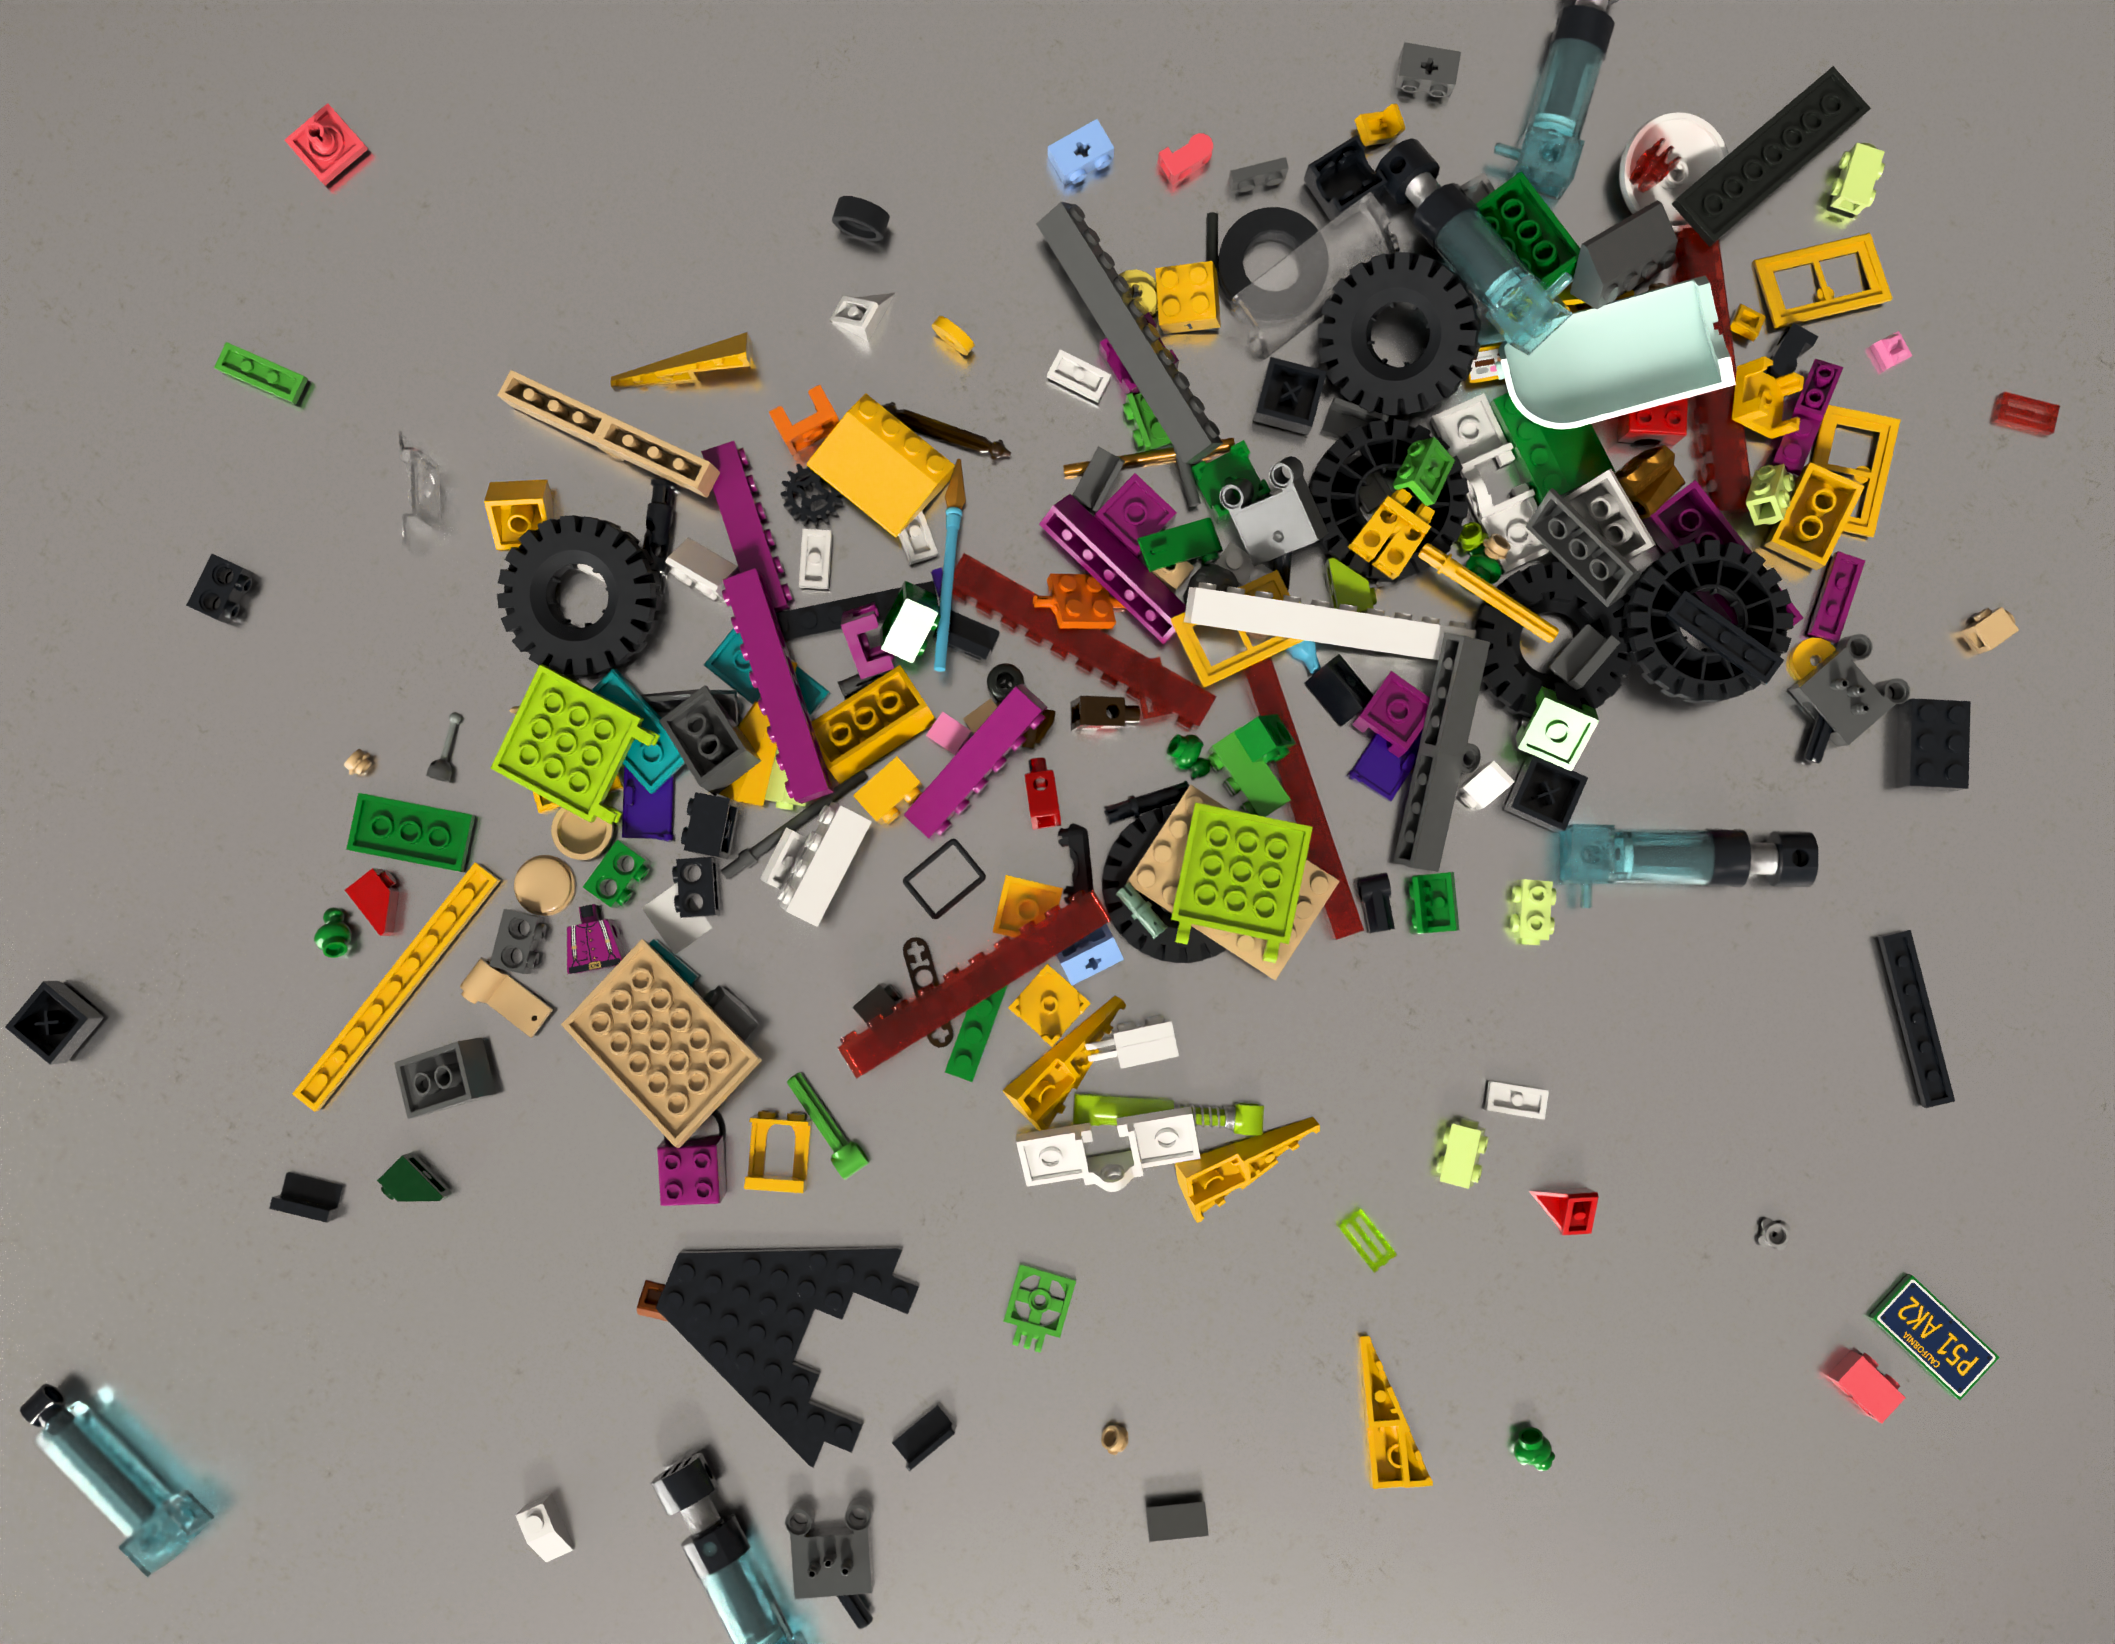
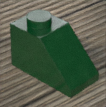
M412 1153L402 1155L377 1180L382 1185L381 1191L389 1199H395L397 1202L441 1201L452 1194Z

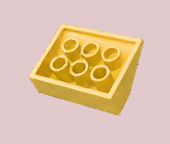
M867 393L847 411L807 462V466L895 538L950 482L955 468L952 462Z

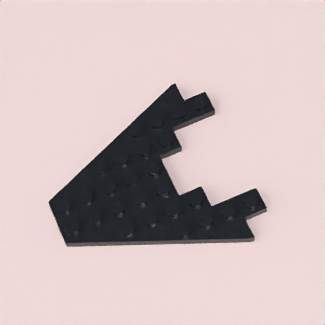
M901 1247L681 1251L677 1255L656 1309L809 1466L814 1468L824 1442L852 1453L864 1423L810 1401L820 1372L793 1361L814 1310L817 1309L842 1320L854 1292L908 1314L919 1284L893 1274L903 1249Z

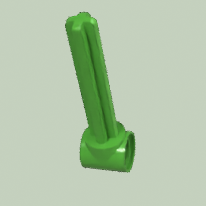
M801 1073L792 1076L787 1081L788 1086L833 1150L834 1154L831 1155V1162L841 1177L846 1180L870 1163L867 1155L856 1141H851L850 1143L847 1141Z

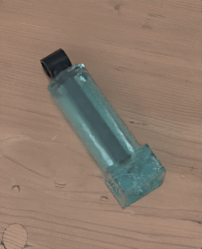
M43 1384L20 1407V1412L26 1421L34 1426L43 1427V1430L35 1439V1444L127 1537L118 1548L148 1578L172 1562L215 1517L187 1488L175 1495L83 1400L65 1407L66 1399L62 1392L50 1384Z

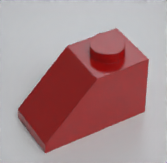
M372 868L346 888L345 891L380 936H390L394 933L399 891L394 886L397 882L387 870L383 871L382 869Z

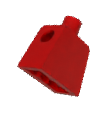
M1046 758L1030 759L1028 761L1030 773L1025 774L1032 829L1061 826L1054 771L1047 770ZM1041 787L1046 788V789H1044V790H1037L1038 788H1041Z

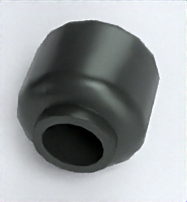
M1008 663L998 664L993 667L987 677L989 693L1000 702L1008 696L1015 686L1025 685L1020 669Z

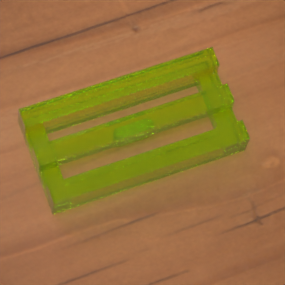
M1360 1207L1337 1224L1374 1273L1382 1265L1387 1264L1391 1258L1397 1256L1396 1252ZM1360 1216L1387 1251L1385 1255L1381 1254L1355 1219ZM1349 1223L1378 1258L1376 1262L1370 1259L1346 1228Z

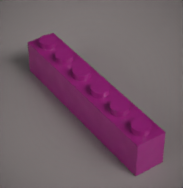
M731 441L701 451L703 459L709 461L720 471L713 490L740 573L754 568L758 569L764 576L775 613L791 609L788 601L793 600L788 583L783 584L780 573L784 572L779 556H773L771 546L775 545L771 530H765L762 519L766 518L762 503H756L753 492L758 491L753 475H747L745 465H748L749 462L744 448L739 449L735 441Z
M1071 494L1054 504L1039 525L1163 645L1177 634L1170 619L1184 613L1186 605L1152 572H1149L1148 568Z
M1025 685L1015 686L904 813V816L928 839L935 834L941 836L951 826L952 823L949 819L953 814L957 813L960 815L970 804L967 800L973 792L976 794L980 793L989 783L986 777L993 770L997 773L1008 760L1005 758V755L1011 749L1017 751L1027 738L1023 735L1031 727L1035 730L1046 717L1043 715V712L1048 707Z

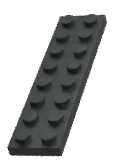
M1832 66L1676 198L1672 206L1710 247L1871 108L1837 69Z

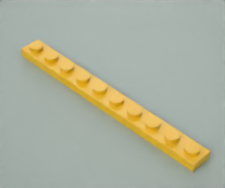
M477 862L471 866L292 1094L314 1112L322 1108L501 881Z

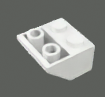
M687 538L675 549L665 561L672 568L670 573L677 580L688 586L692 582L695 583V588L700 590V593L714 601L717 597L724 600L722 590L726 588L723 579L740 574L738 566L690 538Z

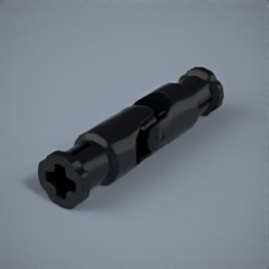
M652 479V499L647 507V531L644 535L642 549H647L654 561L650 564L652 571H658L660 582H662V574L666 573L667 564L665 561L668 557L669 530L671 529L674 508L671 506L673 490L677 488V484L669 480ZM661 546L658 556L652 552L651 547ZM661 586L656 587V595L663 597V593L660 591Z

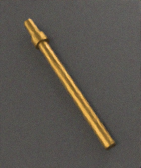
M1234 438L1221 439L1223 444L1213 452L1230 450L1231 446L1235 445ZM1173 447L1117 456L1125 461L1122 467L1176 459ZM1090 461L1063 465L1065 476L1084 474Z

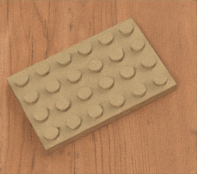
M1191 784L1126 882V884L1130 882L1135 890L1172 913L1195 802L1228 809ZM1306 860L1289 944L1280 943L1276 963L1263 961L1267 944L1265 939L1194 924L1191 926L1268 977L1276 980L1340 881Z
M644 939L638 942L561 1024L677 1148H680L762 1061L741 1037Z

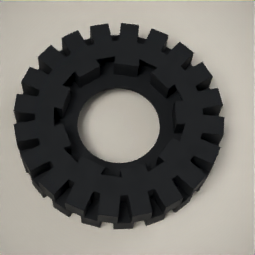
M1552 562L1550 565L1545 566L1543 563L1529 566L1525 570H1519L1509 576L1496 588L1537 615L1544 612L1561 613L1573 620L1579 630L1589 624L1604 638L1612 635L1620 642L1582 688L1575 691L1556 674L1550 675L1538 672L1525 661L1520 649V637L1524 626L1486 601H1483L1477 611L1479 615L1473 621L1472 630H1476L1475 639L1490 642L1482 681L1484 680L1488 686L1485 691L1494 701L1499 699L1504 703L1503 709L1514 715L1520 713L1525 715L1526 718L1532 717L1537 707L1535 699L1542 686L1554 691L1558 700L1582 710L1581 706L1585 704L1596 709L1617 692L1622 686L1620 681L1627 677L1632 663L1628 661V653L1632 649L1630 643H1624L1622 631L1623 628L1627 627V619H1622V607H1624L1625 602L1620 598L1607 608L1562 562Z

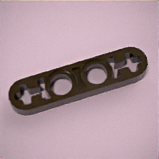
M914 937L907 940L904 944L903 955L927 1038L933 1046L938 1048L945 1047L953 1040V1026L930 947L924 939ZM913 942H917L918 946H924V951L920 953L922 961L928 959L929 965H922L914 970L912 969L911 964L917 963L916 956L909 955L908 950L912 948ZM921 970H928L933 976L932 983L927 987L920 986L916 981L917 973ZM936 998L940 1001L941 1009L937 1014L931 1015L925 1011L924 1004L927 999ZM942 1015L945 1016L946 1021H940L942 1030H948L949 1035L945 1036V1042H940L939 1038H933V1033L937 1032L935 1023L929 1026L928 1019H937Z

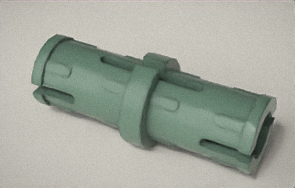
M1130 882L1116 893V896L1133 913L1131 917L1134 920L1138 919L1153 939L1168 928L1151 909L1152 904L1149 901L1146 902Z

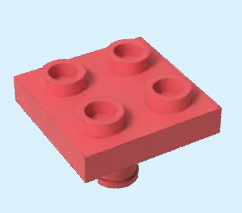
M328 103L285 139L286 143L325 186L368 150Z

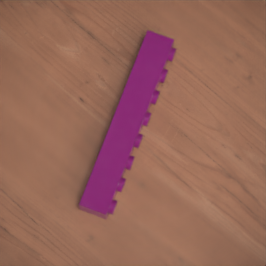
M754 568L723 579L726 589L722 590V594L727 606H731L734 616L731 617L733 628L737 634H741L743 644H740L741 653L745 661L749 660L752 671L749 672V677L753 687L759 689L761 698L758 699V705L762 714L768 717L770 726L767 727V732L771 742L777 745L779 753L776 754V760L781 771L785 770L788 781L785 782V787L789 797L802 804L833 793L834 789L763 574Z

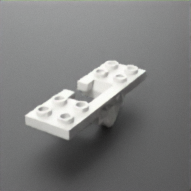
M1483 393L1432 416L1430 420L1438 437H1441L1450 446L1447 450L1452 457L1457 455L1463 467L1460 470L1462 479L1467 478L1469 493L1466 494V497L1482 527L1483 533H1487L1489 538L1494 533L1505 538L1511 546V549L1507 552V558L1497 560L1502 566V573L1505 574L1551 553L1525 527L1538 508L1533 497L1535 495L1534 489L1530 490L1527 483L1521 484L1511 490L1513 498L1493 506L1491 494L1488 495L1485 483L1479 476L1481 473L1475 468V466L1493 458H1496L1499 467L1515 460L1511 451L1514 447L1511 442H1507L1485 394Z
M1190 1106L1117 1118L1119 1137L1129 1136L1132 1151L1089 1158L1086 1157L1084 1143L1093 1142L1090 1123L1016 1134V1144L1026 1185L1028 1187L1084 1178L1085 1185L1096 1184L1106 1191L1115 1192L1123 1189L1134 1177L1143 1176V1168L1201 1159L1192 1108ZM1111 1175H1120L1117 1179H1106Z

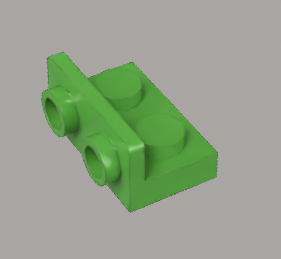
M1132 392L1126 394V403L1123 404V410L1127 420H1133L1136 430H1133L1132 434L1137 447L1142 446L1143 451L1147 452L1172 445V442L1141 393L1133 395Z
M1435 437L1422 441L1418 440L1408 448V454L1397 471L1393 487L1396 490L1409 487L1425 506L1433 505L1455 460Z

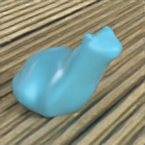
M1304 640L1287 648L1294 658L1300 659L1305 663L1310 674L1316 673L1321 669L1316 654L1315 642Z

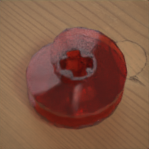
M1661 138L1650 149L1646 150L1636 162V167L1629 180L1633 185L1639 183V192L1644 193L1660 183L1681 160V157L1678 156L1669 163L1665 162L1675 149L1673 145L1669 146L1659 156L1657 155L1666 143L1665 138Z

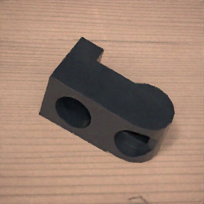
M1793 322L1784 330L1769 357V359L1773 360V365L1768 366L1764 370L1765 373L1774 378L1793 373L1796 370L1797 358L1800 352L1805 353L1812 348L1819 336Z

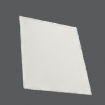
M678 883L642 907V910L674 955L712 929V926L705 917L680 918V912L676 913L674 897L679 895ZM691 898L690 907L695 911L699 910Z

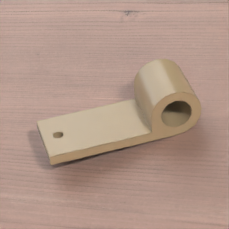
M481 957L461 983L460 988L463 990L461 995L473 1004H476L477 1001L487 1003L526 1035L533 1038L553 1009L502 969L489 966L490 961Z

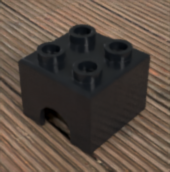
M1355 135L1309 164L1304 177L1306 185L1334 227L1380 199L1389 183L1380 169L1375 172L1369 165L1364 152L1366 147L1358 135Z

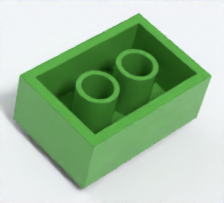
M1239 727L1212 745L1208 750L1210 755L1207 759L1216 772L1221 770L1225 776L1226 781L1223 783L1232 796L1237 794L1243 804L1240 806L1242 812L1266 817L1291 799L1264 761L1252 762L1234 733L1241 728Z

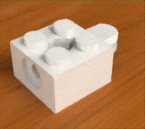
M1158 1015L1145 1018L1146 1024L1135 1026L1134 1021L1117 1024L1118 1030L1112 1031L1113 1038L1085 1044L1086 1050L1115 1045V1049L1088 1055V1061L1092 1062L1117 1056L1119 1066L1122 1069L1178 1057L1179 1053L1172 1021L1169 1019L1164 1020V1016Z

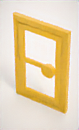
M1870 233L1753 260L1774 329L1791 325L1793 322L1809 321L1889 302L1893 299ZM1858 252L1870 290L1834 298V291L1827 286L1819 261ZM1812 263L1821 287L1815 294L1817 302L1786 309L1774 272Z
M1828 405L1818 431L1812 463L1829 471L1852 475L1853 480L1858 484H1864L1868 481L1860 518L1850 516L1843 532L1873 538L1901 419ZM1837 424L1879 433L1871 471L1866 466L1852 469L1828 464Z
M1278 570L1238 587L1245 589L1244 595L1255 596L1256 591L1273 593V599L1282 601L1284 595L1290 596ZM1185 612L1170 619L1204 688L1304 641L1275 636L1253 647L1246 632L1238 631L1247 650L1211 666L1192 628L1198 624L1185 623Z

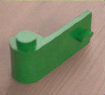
M1204 518L1137 539L1149 572L1194 558L1196 561L1202 560L1203 564H1207L1219 559V553L1223 551L1211 518Z

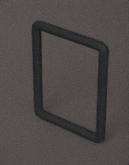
M950 839L905 876L903 884L932 919H938L985 880L986 875L956 839ZM954 845L980 877L937 913H934L909 881L949 847Z

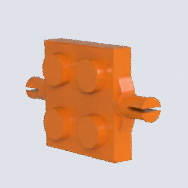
M1050 573L1047 578L1049 596L1034 595L1033 597L1035 608H1051L1056 616L1059 628L1113 629L1116 624L1113 608L1126 609L1091 574Z

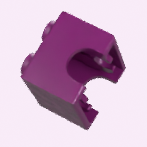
M723 1135L707 1136L705 1139L697 1141H686L680 1148L675 1147L667 1138H664L657 1147L660 1205L721 1203L726 1194Z

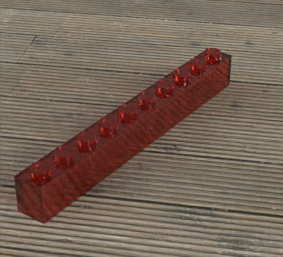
M1692 227L1683 228L1676 235L1678 240L1675 250L1678 261L1676 281L1680 283L1704 275L1709 280L1718 316V322L1713 323L1714 330L1718 329L1719 335H1723L1731 357L1736 382L1737 371L1720 242L1717 240L1709 247ZM1735 385L1695 395L1697 407L1694 410L1695 423L1699 424L1700 429L1698 449L1700 453H1703L1704 459L1701 469L1702 478L1707 482L1708 492L1706 494L1723 516L1743 514L1749 511L1746 499L1751 486L1744 425L1732 420Z
M965 553L962 555L954 570L952 596L965 602L966 598L976 603L975 608L983 614L990 616L991 613H994L1001 617L1000 623L1012 630H1015L1016 627L1027 632L1025 637L1040 645L1041 641L1052 646L1050 651L1063 659L1066 656L1076 660L1075 665L1083 671L1090 673L1091 670H1094L1102 675L1100 680L1112 687L1118 684L1127 689L1125 694L1140 702L1143 698L1152 703L1150 708L1163 716L1169 713L1176 717L1177 720L1175 722L1185 729L1191 730L1194 727L1198 730L1217 696L1099 629L1059 628L1056 616L1050 607H1034L1033 597L1037 595L1036 593Z
M1270 656L1240 672L1255 716L1278 714L1296 744L1289 748L1290 754L1277 762L1273 760L1271 763L1277 780L1291 799L1286 803L1291 822L1313 827L1306 860L1340 881L1322 908L1331 939L1337 940L1364 931Z
M1082 889L1068 898L1071 903L1061 909L1059 905H1056L1045 912V920L1038 924L1034 920L1030 921L1018 929L1021 933L1019 936L1012 940L1009 936L1004 937L993 944L996 949L993 952L985 955L982 951L968 960L970 966L960 971L956 967L943 975L945 980L943 983L936 987L933 983H930L917 991L920 996L909 1003L906 998L891 1007L894 1012L891 1015L883 1018L880 1014L865 1023L868 1029L862 1033L857 1034L854 1030L840 1039L842 1045L837 1047L855 1078L861 1077L1110 922L1112 919L1094 890L1086 894Z

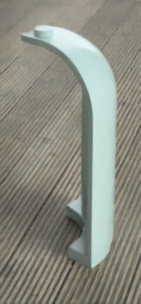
M1706 275L1607 303L1598 310L1591 307L1529 326L1513 334L1500 345L1499 355L1501 361L1495 362L1499 380L1505 378L1509 395L1517 409L1531 421L1554 429L1576 428L1736 385L1731 357L1723 335H1719L1718 329L1714 330L1713 323L1718 322V316L1711 285Z

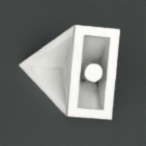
M896 293L863 297L843 295L829 320L869 342Z

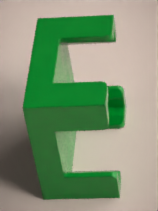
M1244 440L1231 446L1228 453L1207 464L1204 460L1192 467L1195 484L1217 524L1231 517L1229 510L1221 504L1219 495L1221 489L1235 479L1245 478L1252 483L1254 488L1252 502L1269 495L1271 492L1266 480H1260L1249 460L1250 451ZM1233 488L1235 497L1240 499V493Z

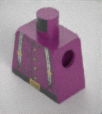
M596 904L578 907L581 924L567 927V973L577 974L617 966L626 956L615 922L613 919L599 920Z

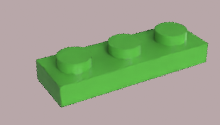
M228 342L225 343L214 366L215 369L295 405L308 380L299 373Z

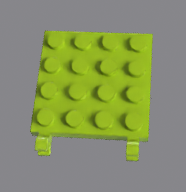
M540 664L493 761L491 769L588 822H594L596 817H599L609 824H613V822L618 823L623 813L603 804L634 739L647 746H651V744L656 746L660 735L652 730L641 727L644 720L643 717L567 676L550 669V667Z
M1195 802L1171 920L1179 921L1175 942L1187 945L1191 925L1194 924L1265 939L1267 944L1263 961L1276 963L1280 943L1289 944L1313 827Z

